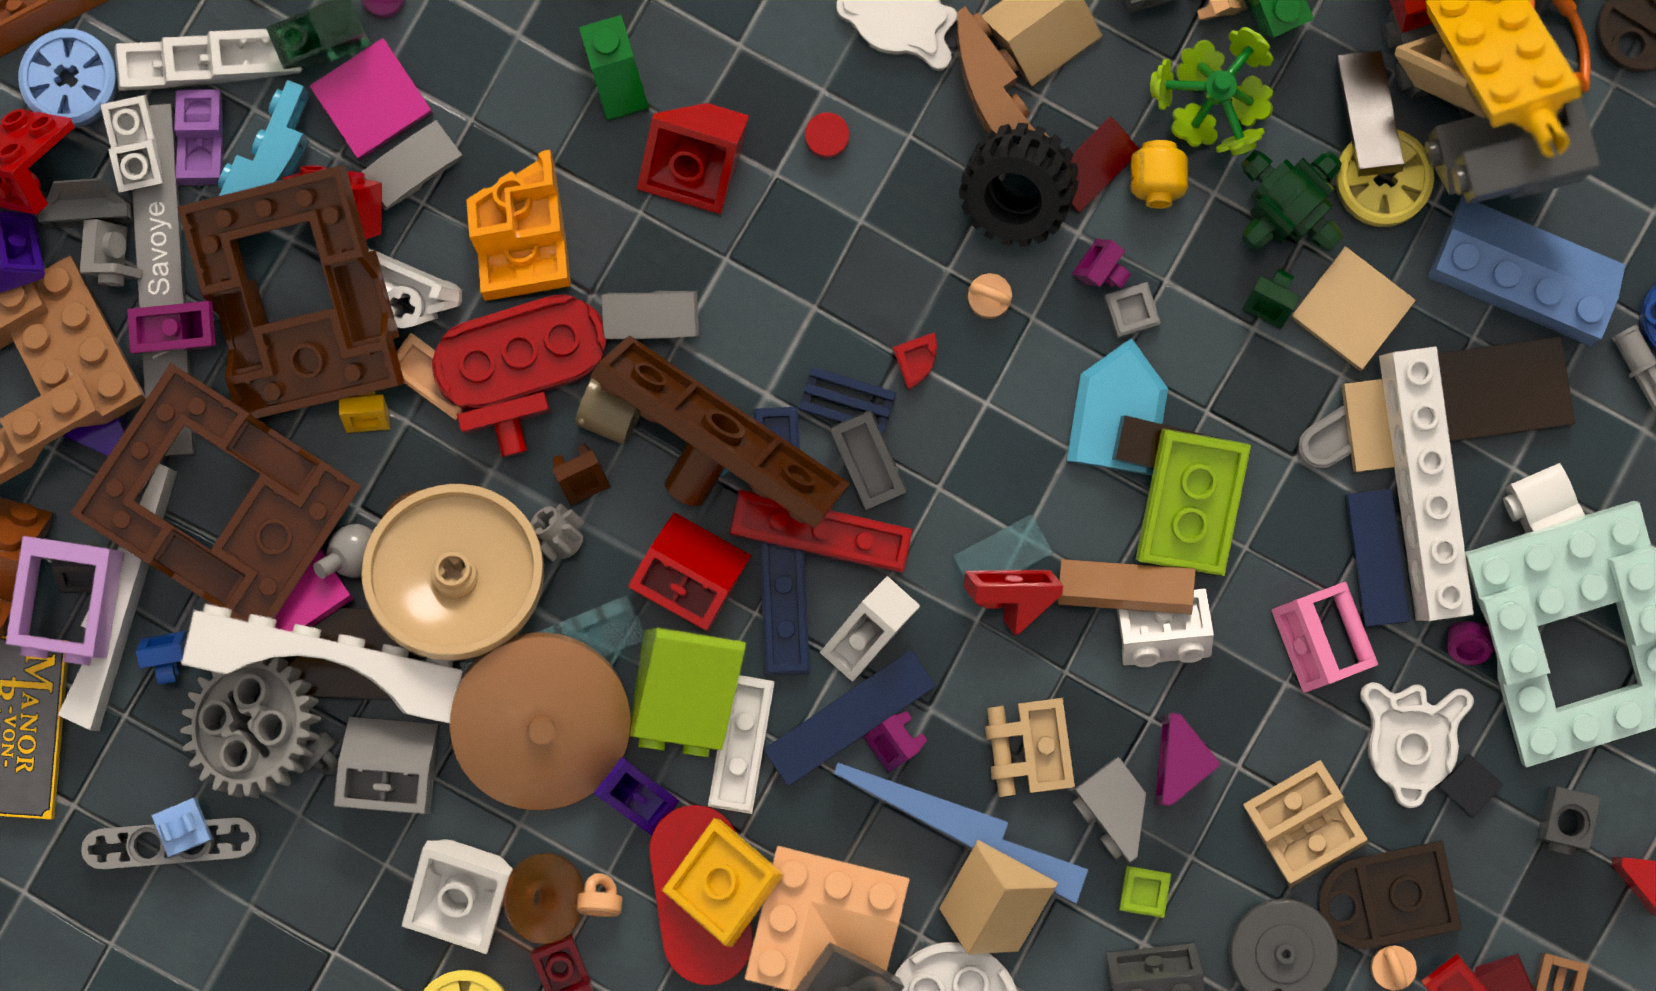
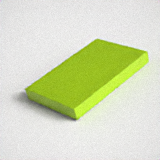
M1162 428L1136 560L1168 567L1196 569L1198 572L1225 576L1251 449L1250 444Z

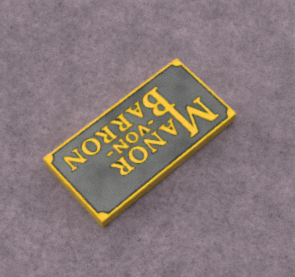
M3 636L0 640V816L55 819L63 717L58 716L65 701L68 662H63L64 653L48 651L47 659L20 655L21 646L6 644L7 636Z

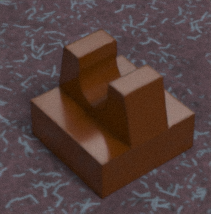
M585 443L577 446L580 456L566 463L561 455L553 458L554 468L552 470L570 506L611 487L593 450H590Z

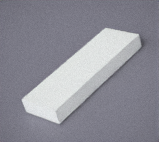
M739 675L723 749L717 750L708 807L749 814L753 813L775 681Z

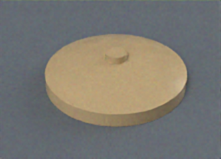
M446 484L418 491L397 503L385 514L373 530L362 562L364 594L374 618L383 631L407 650L421 656L440 660H461L477 657L509 641L522 629L533 614L544 582V562L541 547L536 533L525 515L503 496L488 489L467 484Z

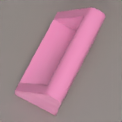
M1347 582L1337 584L1271 610L1303 693L1379 665ZM1331 596L1334 598L1359 662L1340 670L1313 604Z

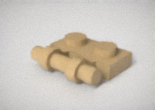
M1063 698L1019 703L1017 706L1020 722L1013 723L1006 722L1004 706L987 708L989 726H985L986 740L991 739L994 766H990L992 780L996 779L998 797L1016 795L1014 777L1027 775L1029 793L1075 787ZM1022 735L1025 762L1012 763L1009 737Z

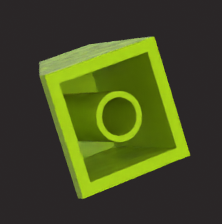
M660 628L644 630L630 717L629 737L639 738L638 747L665 751L666 742L683 745L682 754L708 758L710 749L722 750L746 642Z

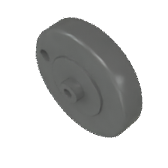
M1273 899L1257 904L1240 918L1230 937L1228 957L1233 976L1244 991H1325L1332 982L1337 970L1339 948L1331 925L1316 909L1296 900Z

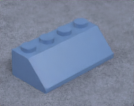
M1461 196L1427 278L1583 344L1592 346L1602 339L1617 304L1625 264L1478 202L1467 205L1465 197Z

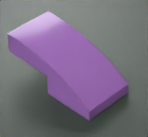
M176 90L174 131L177 136V183L179 186L218 185L223 170L222 93L220 90Z

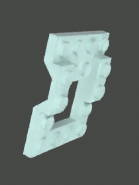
M1631 501L1465 552L1474 594L1489 626L1497 655L1498 681L1523 766L1527 768L1656 728V547L1651 546L1639 502ZM1616 603L1637 683L1556 708L1547 677L1550 670L1538 626Z

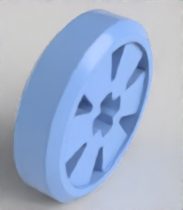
M60 29L49 32L32 43L20 63L18 73L19 88L28 107L34 113L41 112L71 118L75 127L87 125L101 117L103 114L100 105L113 102L118 90L116 62L113 56L97 38L84 31ZM65 69L71 73L77 69L79 71L74 76L78 82L72 88L67 84L61 87L58 85L63 81L59 75Z

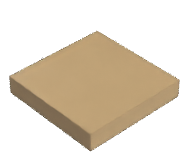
M1345 246L1290 318L1361 371L1416 300Z
M1382 379L1341 385L1343 403L1346 409L1345 417L1348 439L1352 449L1353 473L1394 468L1395 462Z

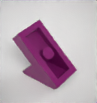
M212 301L127 309L131 354L175 350L199 351L216 346Z

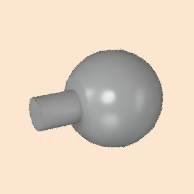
M348 524L338 528L332 534L327 544V556L313 565L316 575L323 579L337 572L350 578L362 577L364 552L373 530L361 524Z

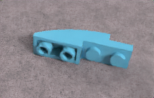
M287 80L283 90H276L269 105L268 113L272 117L266 131L261 129L258 132L252 145L251 153L255 155L253 161L236 155L232 165L229 163L225 165L218 181V188L222 189L219 196L281 181L282 177L293 174L309 144L303 133L295 131L310 97L304 86Z

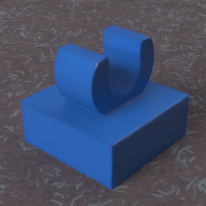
M181 631L141 638L135 651L139 668L154 666L158 685L177 681L176 675H179L178 662L182 661L187 641L186 632Z

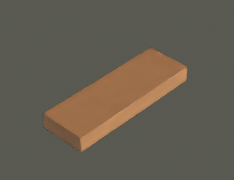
M1062 559L1059 581L1063 585V594L1058 598V605L1192 614L1196 569Z

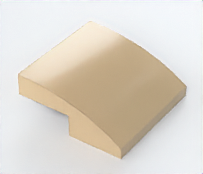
M1321 760L1243 804L1257 833L1290 888L1368 844L1367 837L1346 806L1344 796Z

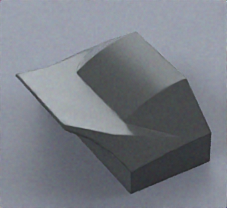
M99 178L54 181L46 199L48 205L38 213V222L47 229L83 227L84 220L95 219L113 224L134 223L133 204L109 189Z

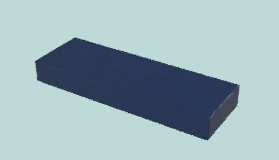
M1392 489L1347 494L1345 497L1363 626L1371 627L1409 622Z

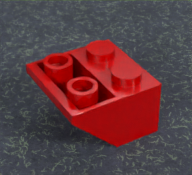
M674 512L650 546L628 588L704 632L709 633L752 555Z

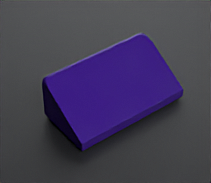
M0 211L1 293L44 278L45 271L33 214Z

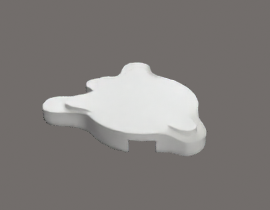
M837 0V13L839 17L851 23L856 31L869 43V46L875 50L893 55H915L923 59L936 71L944 70L949 66L951 52L945 43L944 37L956 22L957 13L954 8L942 5L940 0Z
M1371 682L1361 688L1360 699L1369 711L1371 719V730L1368 737V757L1371 766L1378 777L1392 789L1398 804L1406 808L1418 807L1424 802L1428 792L1452 772L1457 762L1459 749L1457 737L1459 723L1473 707L1474 698L1465 689H1455L1436 705H1431L1427 702L1426 690L1421 685L1415 684L1394 694L1379 683Z

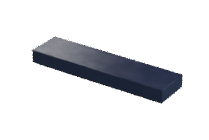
M911 649L763 750L789 787L892 715L935 688L936 684Z

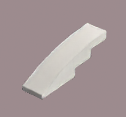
M297 28L209 31L207 36L163 37L161 42L120 43L114 47L118 91L218 84L295 74L302 71Z

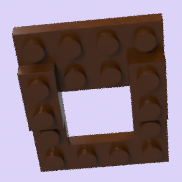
M345 164L177 207L201 294L206 301H212L213 309L219 315L229 350L225 379L234 404L255 418H261L387 389L405 383L393 339L399 337L388 292L376 250H368ZM310 221L333 307L268 323L256 279L248 281L237 238Z
M170 363L70 514L212 605L231 609L230 617L233 619L248 622L250 614L275 619L362 486L285 438L176 365ZM184 426L260 474L212 549L207 548L135 502Z

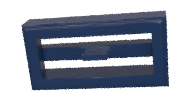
M811 366L798 409L839 423L855 416L810 403L812 396L865 412L872 410L873 414L880 416L878 426L882 435H884L896 392ZM817 380L885 400L884 405L879 406L817 387Z

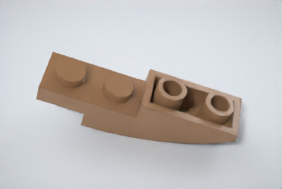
M966 6L958 11L956 21L959 62L966 90L985 132L988 133L993 130L997 134L999 127L1009 124L1012 129H1016L1018 123H1028V129L1035 131L1026 119L1030 112L1024 102L1016 93L1011 96L1007 93L1016 85L1017 75L1014 73L1018 70L1016 62L1005 48L998 51L988 38L992 35V31L979 13L972 16Z

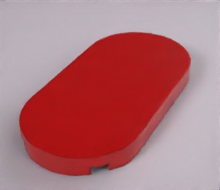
M559 294L458 324L447 331L435 350L432 360L435 383L448 401L467 410H475L575 383L590 375L598 362L603 358L606 346V338L603 335V321L598 312L589 304L577 300L576 297Z
M689 805L675 809L667 814L658 823L652 834L650 860L663 948L669 964L681 977L690 982L701 985H715L733 978L747 963L753 947L752 924L750 921L732 947L725 946L662 891L714 818L722 820L736 832L731 823L716 810L706 806Z

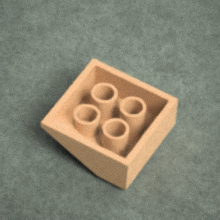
M777 846L773 865L785 875L762 906L745 980L795 991L829 943L887 971L909 878Z

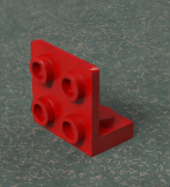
M25 109L11 111L2 118L0 125L1 208L37 215L48 205L40 191L41 184L39 179L28 168L75 128L71 118L41 112L34 113Z

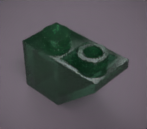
M330 0L266 27L283 69L332 62L372 45L352 0Z

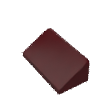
M1111 116L1073 153L1070 162L1077 163L1079 171L1076 180H1079L1078 188L1071 207L1079 214L1131 162L1132 155L1139 150L1137 145Z

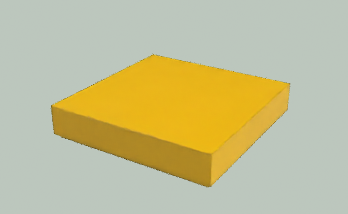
M714 818L662 891L721 943L732 947L785 874L722 820Z

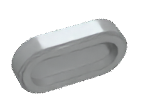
M1344 405L1310 426L1300 436L1298 453L1302 461L1309 467L1326 469L1352 453L1351 443L1349 444L1345 417L1346 409Z

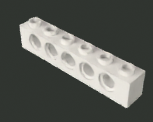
M1437 347L1379 356L1395 462L1394 468L1415 620L1432 621L1474 615Z

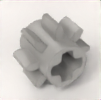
M559 504L556 509L551 506L542 508L534 515L530 522L538 538L542 556L544 555L551 562H554L557 557L561 559L571 557L582 545L583 535L577 529L584 524V521L572 509L568 510L562 504Z

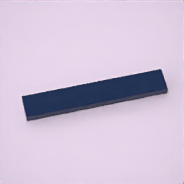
M798 407L753 409L756 421L800 449ZM759 541L765 675L810 673L805 553L804 551Z

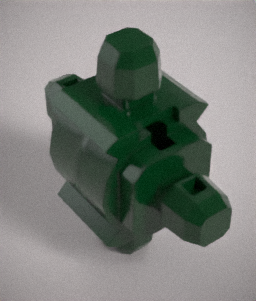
M1254 150L1241 163L1243 172L1251 182L1256 180L1260 184L1251 194V197L1257 202L1249 212L1254 217V220L1244 230L1242 240L1252 250H1258L1271 241L1273 237L1281 244L1290 235L1298 243L1309 232L1313 236L1311 241L1320 249L1329 252L1343 238L1341 230L1331 219L1328 222L1324 218L1334 206L1327 198L1335 189L1330 182L1340 171L1341 161L1329 151L1322 153L1311 164L1302 158L1293 166L1285 159L1274 169L1271 166L1273 161L1264 153Z

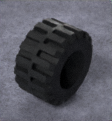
M1018 123L1016 129H1012L1009 124L999 127L997 134L991 130L984 136L982 142H978L960 180L962 184L959 188V198L964 199L961 206L964 214L973 215L970 221L971 225L975 229L984 228L986 230L985 237L993 240L994 236L1002 238L1001 244L1011 246L1012 241H1018L1020 247L1030 246L1033 238L1039 244L1047 240L1049 233L1054 235L1060 229L1078 188L1079 180H1076L1079 171L1077 163H1070L1073 157L1070 148L1062 149L1060 147L1062 139L1056 134L1050 138L1044 134L1046 129L1038 125L1034 131L1028 129V123ZM1005 173L1023 175L1037 186L1040 194L1028 197L1014 194L1001 183L998 175Z

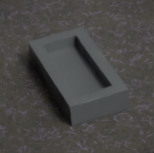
M868 410L830 427V432L865 510L907 492V488L872 410Z

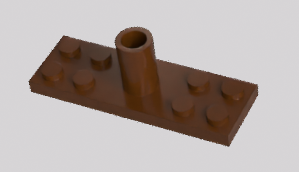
M630 335L598 362L590 376L600 383L605 392L611 396L622 398L636 407L642 417L651 422L661 424L688 442L664 482L665 488L670 495L686 505L701 506L724 468L749 483L755 493L764 498H771L786 508L792 518L801 523H808L816 528L842 498L850 485L849 482Z

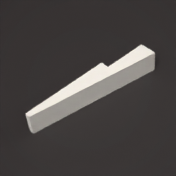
M159 464L139 504L163 519L177 472ZM121 546L117 550L124 551L107 658L92 657L91 665L81 666L58 716L91 731H100L149 568V564ZM89 610L81 624L84 628L87 625Z

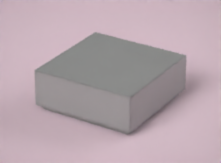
M1148 282L1104 296L1117 339L1160 326L1161 322Z

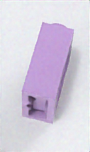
M23 536L6 644L21 646L20 655L47 659L48 651L64 653L63 662L91 665L92 657L107 658L124 551ZM42 557L96 565L84 644L29 635Z

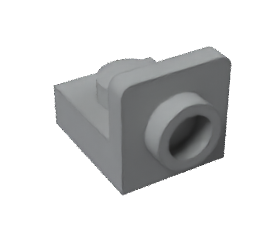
M98 219L84 220L80 273L98 277L97 284L112 287H123L125 279H141V269L124 265L127 227Z

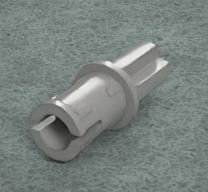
M1636 324L1611 339L1615 342L1631 371L1628 374L1629 378L1635 377L1649 404L1656 412V359Z

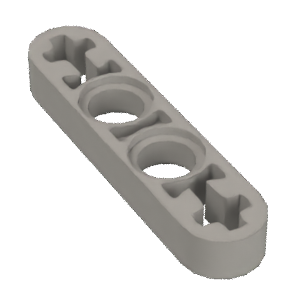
M246 818L206 820L213 840L206 842L202 851L195 855L182 852L173 857H168L155 824L105 828L89 833L82 842L81 852L85 862L95 869L246 857L253 853L259 844L260 835L255 824ZM234 825H240L241 832H248L249 841L241 844L240 851H236L234 843L217 844L220 853L213 854L215 837L211 826H218L216 835L234 833ZM151 832L159 838L160 850L153 858H144L137 851V840L143 833ZM128 833L126 849L130 861H124L125 852L107 854L106 862H102L101 855L93 854V846L100 844L102 836H105L106 843L117 844L125 843L122 834Z

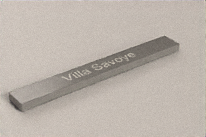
M172 104L149 105L159 152L163 183L132 190L137 269L142 270V278L138 279L139 308L186 303L182 227L177 208L180 206L179 185L176 180L177 147L174 131V106ZM175 350L142 354L146 398L170 363L191 375L189 351ZM184 426L165 457L196 455L194 431Z

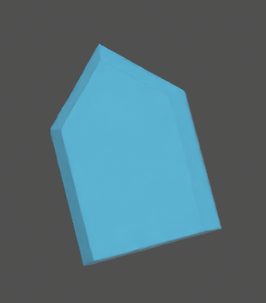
M1132 338L1080 374L1066 462L1152 476L1153 469L1112 460L1121 416L1126 415L1163 424L1168 387Z

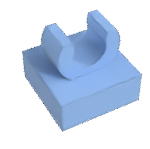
M191 798L151 815L168 857H173L213 840L197 798Z

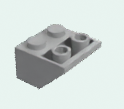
M349 717L338 760L334 806L431 814L439 724Z

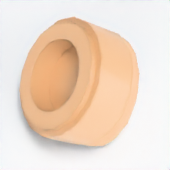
M988 273L980 275L969 287L967 297L969 307L981 318L993 319L1000 317L1011 304L1012 291L1006 279L997 274Z
M595 873L587 879L584 892L578 894L577 911L580 914L596 917H616L622 913L623 897L617 895V887L612 878L606 874ZM596 885L604 886L606 893L596 892Z
M1396 945L1384 946L1377 950L1371 958V976L1375 983L1382 988L1392 991L1402 990L1415 979L1417 971L1416 960L1403 947Z

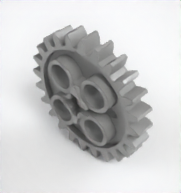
M274 657L244 665L228 674L212 672V680L203 677L197 679L203 691L201 694L189 692L188 697L196 704L194 709L182 711V714L191 718L192 721L191 725L181 728L180 733L192 736V741L182 748L183 751L197 754L191 760L189 766L200 770L203 769L199 777L201 781L213 783L214 790L224 793L228 791V795L242 798L245 794L247 797L259 798L261 791L272 795L276 793L275 781L278 784L289 786L291 784L288 774L289 770L303 773L304 769L298 760L301 756L313 757V752L306 747L307 741L319 739L320 736L310 731V725L321 721V717L309 712V709L314 707L319 701L318 698L305 696L312 684L302 679L298 680L302 672L300 669L288 666V661L285 659ZM260 685L261 694L258 700L254 702V692ZM232 694L237 705H235L234 701L232 700ZM226 712L225 724L220 728L219 721L221 715ZM281 721L282 731L277 738H275L274 734L276 725ZM265 745L267 746V748H268V750H269V752H270V753H269V756H268V753H267V750H266ZM247 748V758L241 765L240 755Z

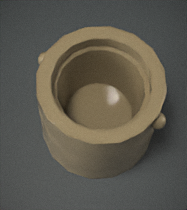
M591 378L579 405L574 424L625 445L640 413L636 407L624 399L611 396L605 392L600 383Z

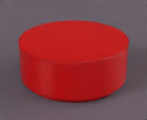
M830 112L814 116L808 122L805 130L807 147L814 155L820 158L829 159L839 156L846 149L849 142V129L844 119Z

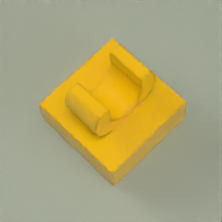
M374 391L339 399V415L346 433L390 429V413L384 395H375Z

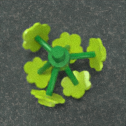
M1242 27L1239 32L1233 30L1228 35L1229 40L1232 42L1229 46L1230 51L1237 58L1227 71L1220 68L1225 62V56L1220 51H1215V47L1210 41L1201 40L1195 44L1193 49L1186 48L1181 52L1180 57L1183 62L1176 69V76L1180 81L1174 80L1170 59H1163L1162 65H1159L1158 70L1152 73L1149 84L1152 98L1158 100L1160 110H1165L1166 107L1171 105L1172 90L1204 91L1207 99L1202 107L1198 104L1190 103L1185 109L1176 108L1172 114L1175 120L1171 125L1172 133L1176 137L1186 140L1192 147H1199L1201 143L1211 145L1216 142L1218 138V133L1214 129L1216 119L1208 114L1214 104L1223 105L1234 134L1233 137L1223 140L1222 144L1216 147L1218 153L1231 150L1233 156L1245 155L1257 147L1256 141L1260 140L1265 133L1264 128L1242 131L1239 120H1241L1244 126L1251 127L1256 123L1257 119H1268L1273 111L1272 103L1269 101L1273 96L1271 87L1263 85L1262 81L1256 76H1248L1244 79L1241 86L1237 85L1235 75L1245 62L1249 66L1256 68L1259 64L1269 67L1274 60L1269 52V43L1261 34L1248 27Z

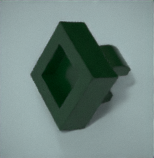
M1281 269L1277 270L1271 281L1260 276L1242 309L1282 329L1300 298L1299 295L1288 290L1294 276Z

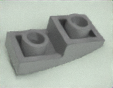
M435 120L385 153L361 173L365 174V180L382 182V207L386 211L419 191L424 182L459 162L462 154L438 121Z
M697 291L606 293L602 295L603 335L606 339H626L629 335L634 339L693 337L699 335Z

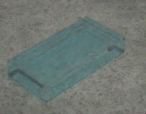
M1031 514L954 555L953 558L964 577L965 571L1024 570L1052 555L1053 552Z

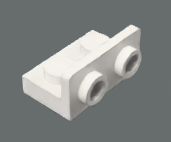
M1206 589L1194 590L1192 614L1117 609L1122 639L1123 665L1150 667L1158 662L1177 660L1192 663L1212 655L1214 634Z

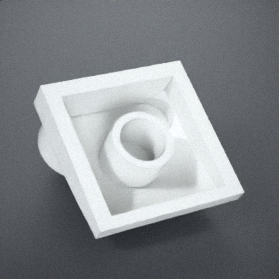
M453 840L427 841L422 849L402 927L487 954L506 891L512 881L513 868L498 855Z

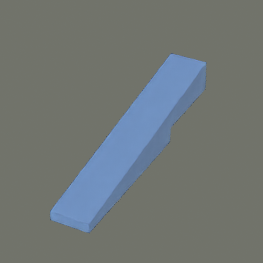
M837 763L834 771L835 775L971 848L974 847L977 840L982 841L1058 882L1054 892L1077 904L1088 869L1003 840L1008 825L1006 821Z

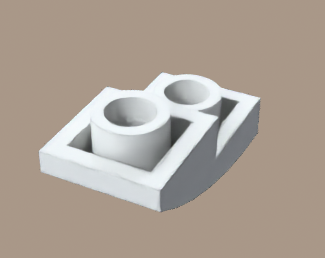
M142 95L101 104L111 147L108 151L118 192L163 183L159 152L147 96Z

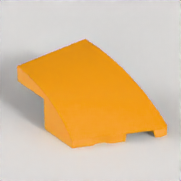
M545 150L538 154V160L517 174L513 171L507 173L492 187L484 188L467 199L469 238L478 254L480 291L484 301L571 286L564 221L554 161L551 151Z

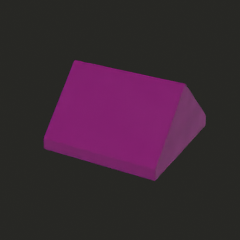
M1170 713L1162 717L1154 805L1167 806L1174 804L1221 765L1180 714Z

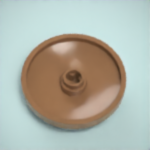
M537 632L514 636L498 648L478 656L462 675L455 691L449 724L451 742L456 758L468 778L481 791L493 799L512 807L527 810H550L574 804L596 791L625 754L629 741L631 718L623 684L611 664L600 653L572 637L555 633Z

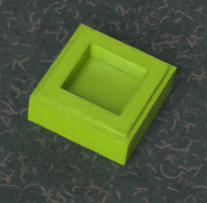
M1126 866L1119 910L1164 918L1171 873Z

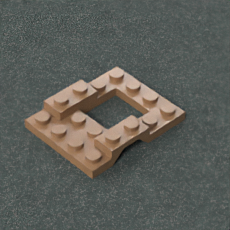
M71 255L44 269L45 275L43 279L0 293V349L15 342L41 396L0 419L3 426L0 429V484L32 467L40 452L48 443L76 427L108 424L143 404L147 399L83 274L80 273V269Z

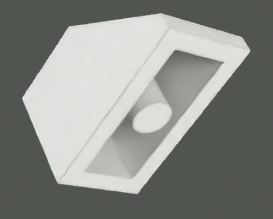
M887 576L861 602L820 653L853 682L904 626L920 605Z

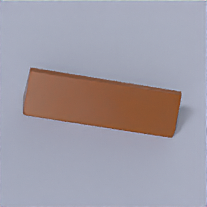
M0 0V57L108 0Z

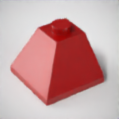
M710 103L654 113L650 124L637 189L721 214L741 153L749 115Z

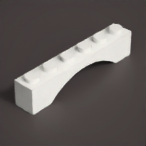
M205 604L203 612L196 610L193 612L181 665L228 674L244 665L274 657L303 656L325 659L346 666L370 679L392 699L403 714L450 723L452 702L463 671L452 668L454 660H440L427 657L426 662L410 659L408 658L409 650L383 644L382 652L365 649L366 640L339 634L337 642L320 638V629L294 624L293 632L276 629L277 620L250 614L248 622L231 619V609Z

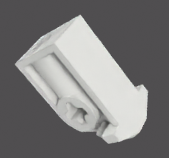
M377 252L398 328L417 326L438 319L437 312L461 305L462 290L455 284L441 280ZM410 295L409 303L415 307V311L403 315L404 307L398 304V300Z

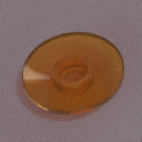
M551 853L535 854L521 861L512 871L504 892L506 916L515 932L525 940L539 944L554 943L569 935L582 916L577 911L578 894L584 892V885L579 872L567 859ZM538 890L540 893V901L537 905H535L534 896L536 891Z

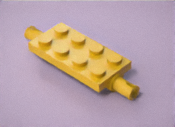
M1427 0L1426 8L1430 20L1493 128L1513 122L1533 134L1542 154L1546 157H1554V151L1549 142H1552L1559 155L1568 148L1570 139L1556 119L1557 112L1564 103L1581 98V86L1529 0Z

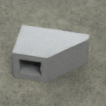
M1116 757L1073 789L1078 798L1072 803L1088 824L1095 819L1105 832V835L1099 839L1115 860L1123 856L1126 862H1131L1138 856L1146 792L1122 760Z

